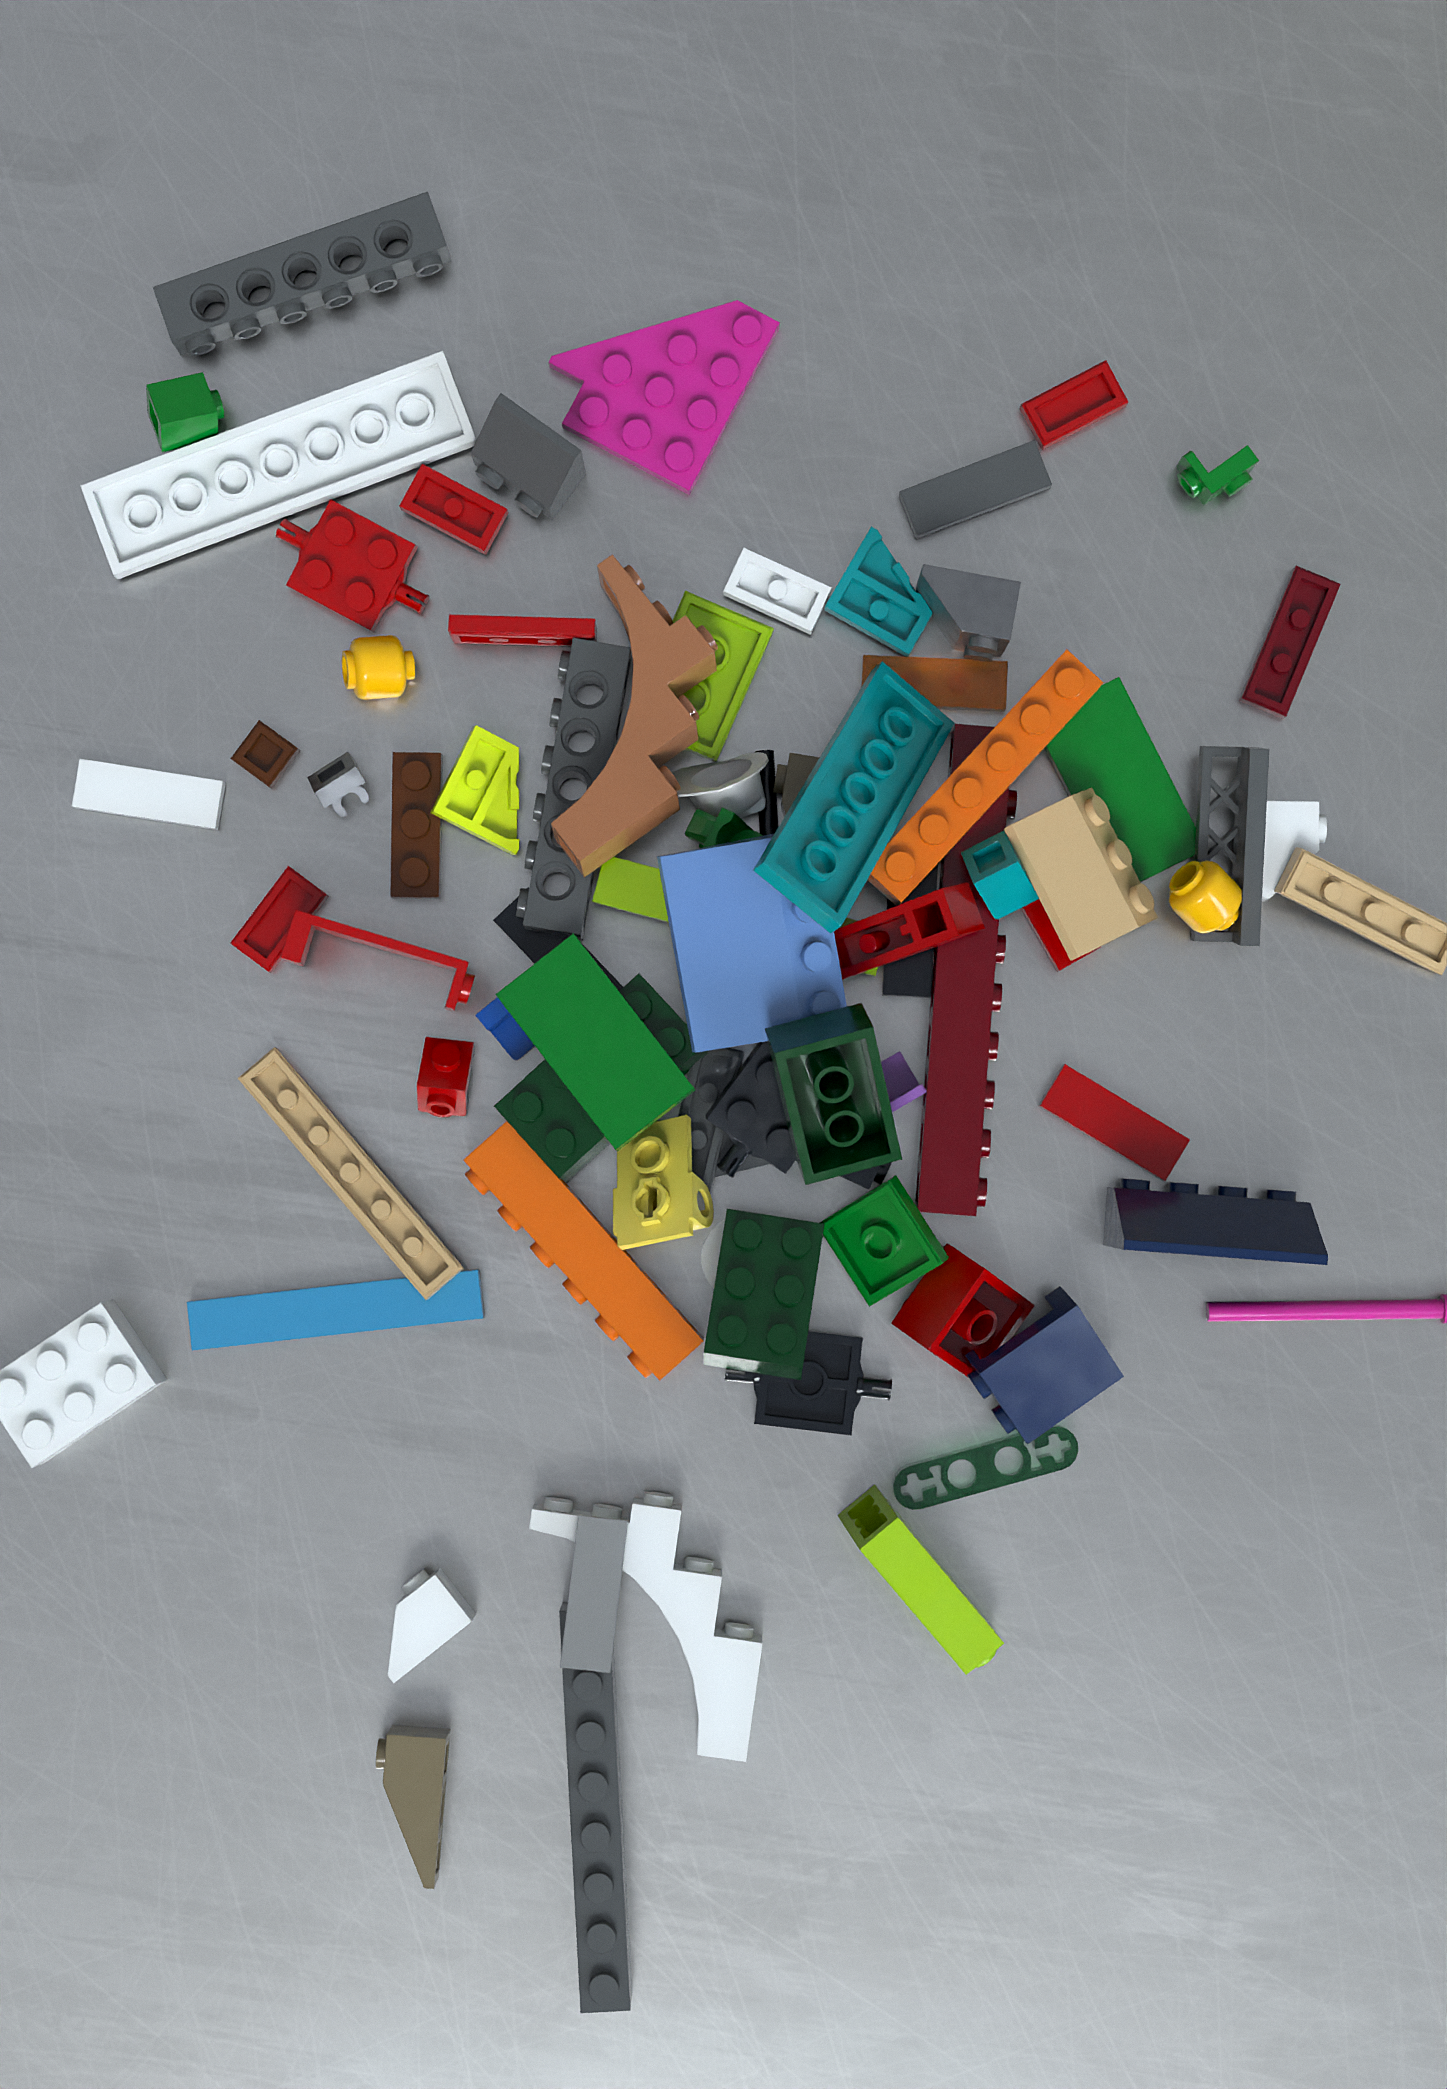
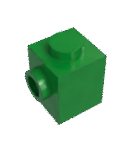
M203 372L146 385L147 413L162 452L179 449L218 434V419L224 418L223 404L218 390L210 391Z

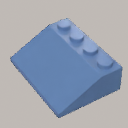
M774 834L657 857L691 1049L694 1053L767 1041L765 1028L847 1007L834 932L830 934L753 871Z

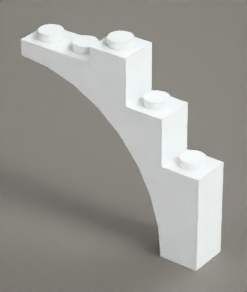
M644 1492L643 1499L634 1498L631 1517L621 1516L622 1508L611 1505L593 1504L592 1511L573 1509L574 1502L562 1498L545 1497L544 1504L535 1503L531 1511L529 1529L564 1537L574 1542L576 1539L578 1515L628 1521L622 1570L633 1577L660 1607L681 1643L693 1677L698 1709L697 1755L746 1762L762 1652V1635L753 1634V1626L741 1623L728 1622L725 1623L724 1629L715 1628L722 1570L714 1569L713 1561L697 1557H685L684 1564L674 1563L682 1505L673 1503L672 1495L659 1492Z

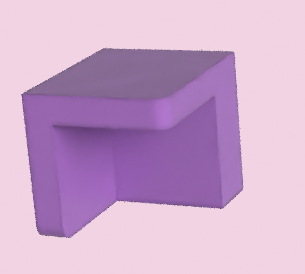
M900 1051L881 1062L892 1112L927 1092L923 1084H919Z

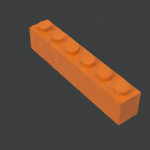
M1066 649L892 838L876 863L868 881L895 906L902 904L1088 702L1104 682Z
M507 1121L463 1159L470 1167L465 1173L468 1180L482 1195L491 1191L503 1204L497 1210L500 1216L515 1232L523 1227L535 1240L529 1246L533 1253L547 1268H550L555 1263L568 1277L562 1282L565 1289L580 1305L586 1300L593 1305L600 1313L594 1319L595 1322L613 1342L618 1337L625 1341L633 1350L627 1358L645 1378L653 1373L660 1381L704 1342V1337L626 1250H621L617 1247L615 1237L566 1182L556 1176Z

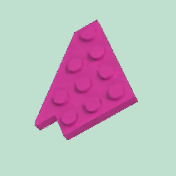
M736 300L553 355L548 362L549 367L582 384L562 422V427L690 495L777 334L780 322Z

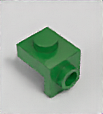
M1247 445L1208 473L1193 451H1189L1182 456L1176 466L1180 472L1177 474V478L1181 487L1191 498L1197 496L1202 504L1205 505L1223 491L1226 492L1228 497H1231L1253 480L1249 473L1259 462V459Z

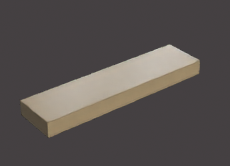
M1295 848L1274 892L1435 974H1443L1447 966L1446 922L1302 848Z

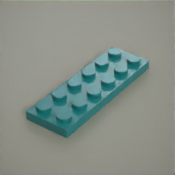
M882 661L871 670L753 871L830 934L840 928L955 723Z

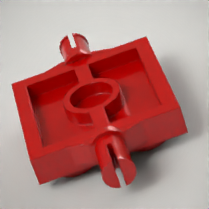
M331 499L319 522L309 532L289 522L287 519H283L280 523V526L296 534V536H292L278 528L276 537L300 549L298 562L286 586L372 632L375 631L384 612L395 601L406 605L419 614L425 609L423 605L410 599L409 596L425 604L428 603L430 596L405 584L407 568L418 549L416 544Z

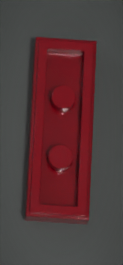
M1297 565L1293 568L1239 698L1240 702L1281 719L1287 716L1341 585L1340 583Z

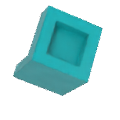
M1005 830L961 852L974 886L995 919H1000L1039 899Z

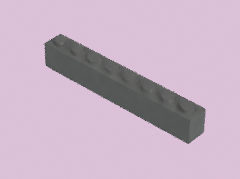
M562 1602L559 1610L561 1654L568 1602ZM613 1646L610 1673L562 1668L580 2013L630 2011L632 2001Z

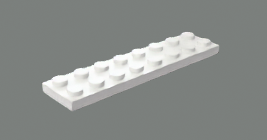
M440 351L80 485L113 576L120 579L327 502L330 499H335L418 468L422 464L426 465L474 447L476 437L444 352Z

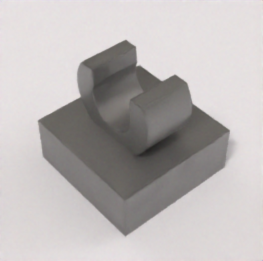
M346 752L307 777L314 793L324 808L331 804L334 811L341 817L348 815L341 803L342 797L346 794L356 793L364 804L369 801L368 794L362 785L366 781L349 752Z

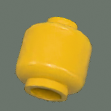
M396 636L355 638L351 642L349 650L342 651V675L345 688L353 689L359 699L399 697L404 693L406 681L415 678L413 653L411 650L404 651L403 645Z
M1208 860L1201 862L1191 861L1183 865L1172 876L1169 883V904L1173 911L1192 930L1199 933H1209L1215 930L1222 931L1236 921L1242 902V890L1218 863Z

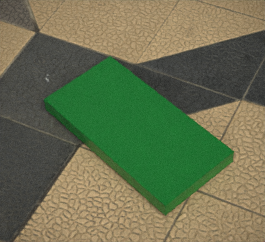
M1117 677L1101 685L1097 692L1044 749L1068 796L1093 788L1096 796H1099L1105 802L1110 813L1109 822L1118 839L1123 841L1128 847L1132 856L1131 865L1139 881L1142 882L1195 855L1196 827L1120 677Z
M574 933L495 994L616 1151H619L696 1090Z

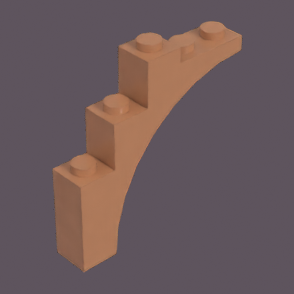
M613 554L599 563L597 570L601 587L620 615L631 644L633 658L631 702L622 734L606 766L582 797L551 823L556 841L584 877L680 810L677 791L681 787L672 772L663 764L699 740L696 725L699 715L689 699L683 694L717 671L715 651L718 650V647L709 631L702 625L696 628L686 615L673 623L665 607L658 600L651 603L642 592L645 586L637 572L630 565L623 568Z

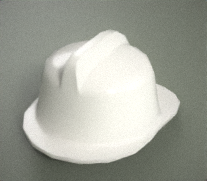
M761 752L748 753L726 761L694 765L673 771L672 774L681 787L677 791L678 797L688 796L697 809L715 817L718 816L722 807L734 812L740 818L762 811L765 808L766 798L760 771L769 761L767 755Z

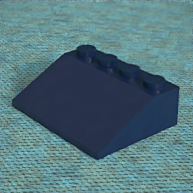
M1122 1178L1120 1188L1107 1187L1104 1246L1146 1252L1327 1265L1328 1253L1311 1203L1297 1202L1296 1192L1267 1190L1266 1199L1247 1198L1248 1188L1218 1186V1195L1198 1194L1199 1184L1169 1182V1192L1151 1191L1150 1181Z

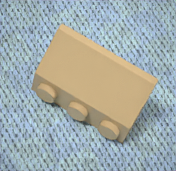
M1093 788L1064 798L1004 828L1070 961L1158 918L1154 910L1153 896L1149 889L1140 883L1131 865V853L1126 844L1118 839L1109 822L1110 813L1108 807L1099 796H1096Z

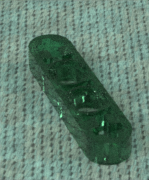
M1056 1424L1033 1440L1032 1447L1038 1449L1049 1444L1048 1436L1056 1434L1059 1440L1068 1441V1447L1061 1450L1062 1458L1055 1460L1050 1453L1035 1456L1040 1466L1031 1468V1455L1024 1445V1439L1019 1433L906 1464L900 1467L894 1474L892 1491L897 1501L905 1508L911 1510L924 1509L1063 1470L1071 1466L1076 1460L1079 1451L1078 1442L1074 1434L1067 1428ZM1011 1446L1017 1448L1022 1455L1020 1468L1012 1474H1004L998 1471L994 1460L996 1453L1004 1447ZM964 1459L973 1464L975 1476L969 1485L957 1487L950 1483L947 1472L953 1462ZM939 1465V1478L946 1489L945 1493L937 1494L935 1484L922 1488V1497L919 1499H913L909 1492L901 1493V1486L908 1484L907 1475L915 1473L919 1480L934 1478L929 1468Z

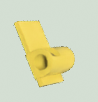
M688 1115L654 1122L617 1151V1188L613 1189V1234L617 1237V1247L625 1250L693 1236L694 1230L708 1228L712 1225L714 1209L711 1194L707 1185L692 1172L691 1118ZM698 1191L703 1197L705 1210H699L697 1203Z

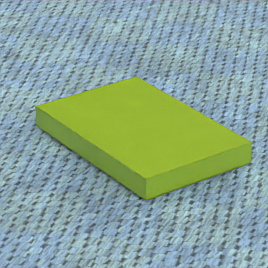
M685 591L674 615L673 623L686 615L696 628L700 625L704 626L718 647V650L715 651L717 671L683 694L689 699L699 715V719L696 721L699 740L685 750L713 762H718L772 637L774 628Z

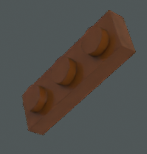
M393 752L390 897L392 899H441L442 819L430 812L442 790V753Z

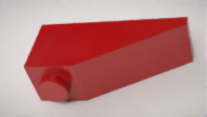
M969 882L941 888L835 930L834 934L842 980L985 929Z

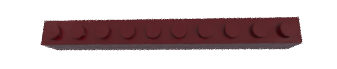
M967 724L954 725L951 730L948 778L995 727ZM1009 787L941 860L939 889L969 882L985 929L934 947L932 995L930 998L924 1088L927 1092L923 1094L915 1192V1205L920 1212L976 1216L977 1207H985L987 1178L979 1177L981 1158H989L991 1147V1129H983L984 1109L992 1110L994 1104L995 1081L987 1080L988 1061H996L998 1053L999 1034L998 1032H991L992 1012L1000 1013L1002 984L994 983L995 965L1004 964L1006 935H998L999 919H995L974 886L961 852L1004 831L1007 819H1015L1017 790H1009Z

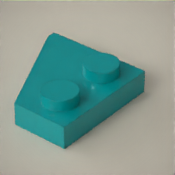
M872 526L824 609L826 612L907 658L933 614L922 595L917 593L910 583V578L901 564L896 562L882 541L879 531Z

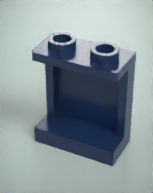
M1061 1286L1044 1297L1052 1311L985 1358L980 1359L974 1350L965 1355L974 1368L972 1372L967 1374L968 1378L983 1399L992 1394L998 1403L996 1407L991 1409L996 1419L1007 1434L1016 1429L1027 1445L1124 1377L1078 1305Z

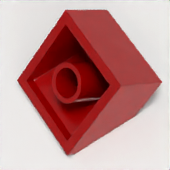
M947 1243L943 1249L949 1256V1259L923 1276L912 1294L903 1303L891 1324L967 1376L974 1368L965 1355L974 1350L978 1357L982 1359L1013 1338L1035 1305L987 1269Z

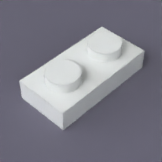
M743 548L725 586L723 595L811 635L832 587Z

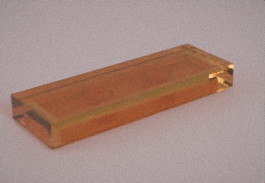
M863 655L861 687L871 670L883 661L938 709L1005 712L1008 661L992 660V662L971 659Z

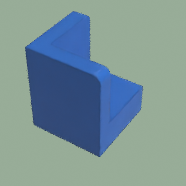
M498 997L475 1015L513 1060H519L535 1047Z

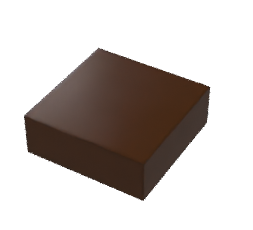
M259 720L230 759L272 789L300 750Z

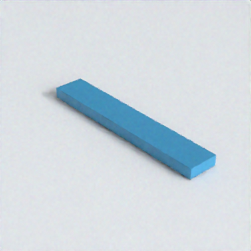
M479 1269L461 1271L428 1300H425L412 1283L404 1277L187 1302L192 1350L485 1318Z

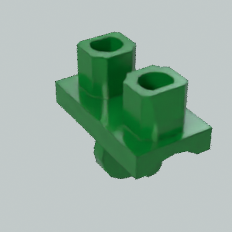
M723 807L717 817L697 809L685 831V836L699 843V848L763 836L749 827L734 812Z

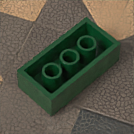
M640 973L619 991L684 1075L698 1060L703 1059L708 1054V1051L692 1052L687 1024ZM546 1059L494 1105L498 1112L556 1176L566 1183L610 1144Z

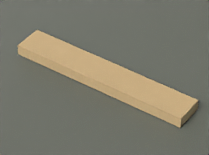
M276 1047L238 1077V1080L425 1300L431 1298L464 1269L461 1263Z

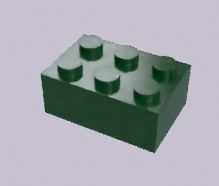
M862 1003L765 1028L795 1159L805 1185L902 1160L874 1027Z
M727 1209L703 1352V1365L801 1380L825 1224Z

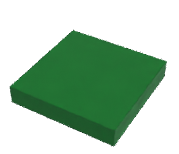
M896 1175L819 1222L825 1224L823 1236L869 1307L949 1259V1256Z

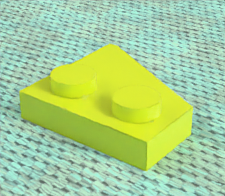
M477 725L473 726L430 813L511 855H516L519 850V839H517L519 747Z

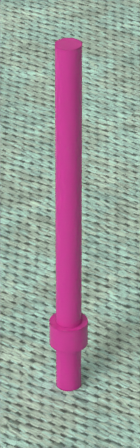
M1441 1294L1439 1299L1207 1302L1206 1318L1208 1322L1440 1319L1442 1324H1447V1294Z

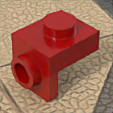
M432 1037L425 1038L417 1080L419 1111L428 1112L436 1117L466 1116L468 1107L467 1091L474 1057V1042Z

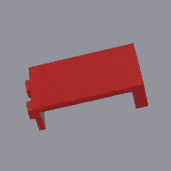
M295 910L281 954V958L284 961L304 967L314 931L318 930L454 971L455 974L444 1009L454 1011L457 1002L467 1003L475 978L474 974L466 972L469 964L468 961Z

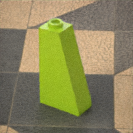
M875 1484L837 1515L859 1550L966 1675L974 1668L982 1667L991 1661L996 1654V1650L1004 1642Z

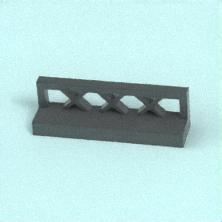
M1200 746L1194 861H1210L1222 850L1233 862L1232 875L1230 877L1242 890V902L1239 907L1238 918L1229 927V931L1199 933L1191 929L1192 941L1233 942L1240 946H1260L1269 749L1260 747ZM1212 757H1238L1237 777L1222 790L1211 778ZM1212 788L1217 796L1210 802ZM1235 789H1236V803H1234L1233 800L1229 797V795H1230ZM1224 801L1235 813L1234 827L1220 839L1209 827V814ZM1208 836H1209V837L1213 840V842L1215 843V845H1214L1212 848H1210L1209 850H1208ZM1234 838L1232 852L1227 844Z

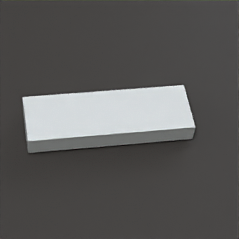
M79 759L72 807L218 830L226 783L214 779Z

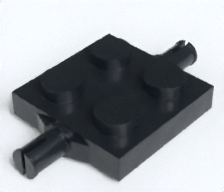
M768 1041L759 1042L705 1114L706 1119L726 1132L733 1142L725 1156L716 1165L724 1173L726 1171L727 1175L732 1178L749 1155L766 1160L784 1174L787 1173L796 1161Z
M808 1330L801 1380L743 1371L745 1372L744 1374L727 1371L725 1373V1381L754 1384L757 1398L754 1424L851 1436L854 1411L861 1397L887 1399L890 1401L891 1391L872 1389V1387L892 1389V1379L863 1377L860 1364L863 1337Z

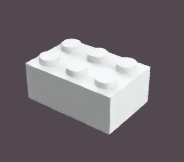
M114 1300L101 1302L0 1370V1421L31 1468H34L49 1461L167 1381V1379Z

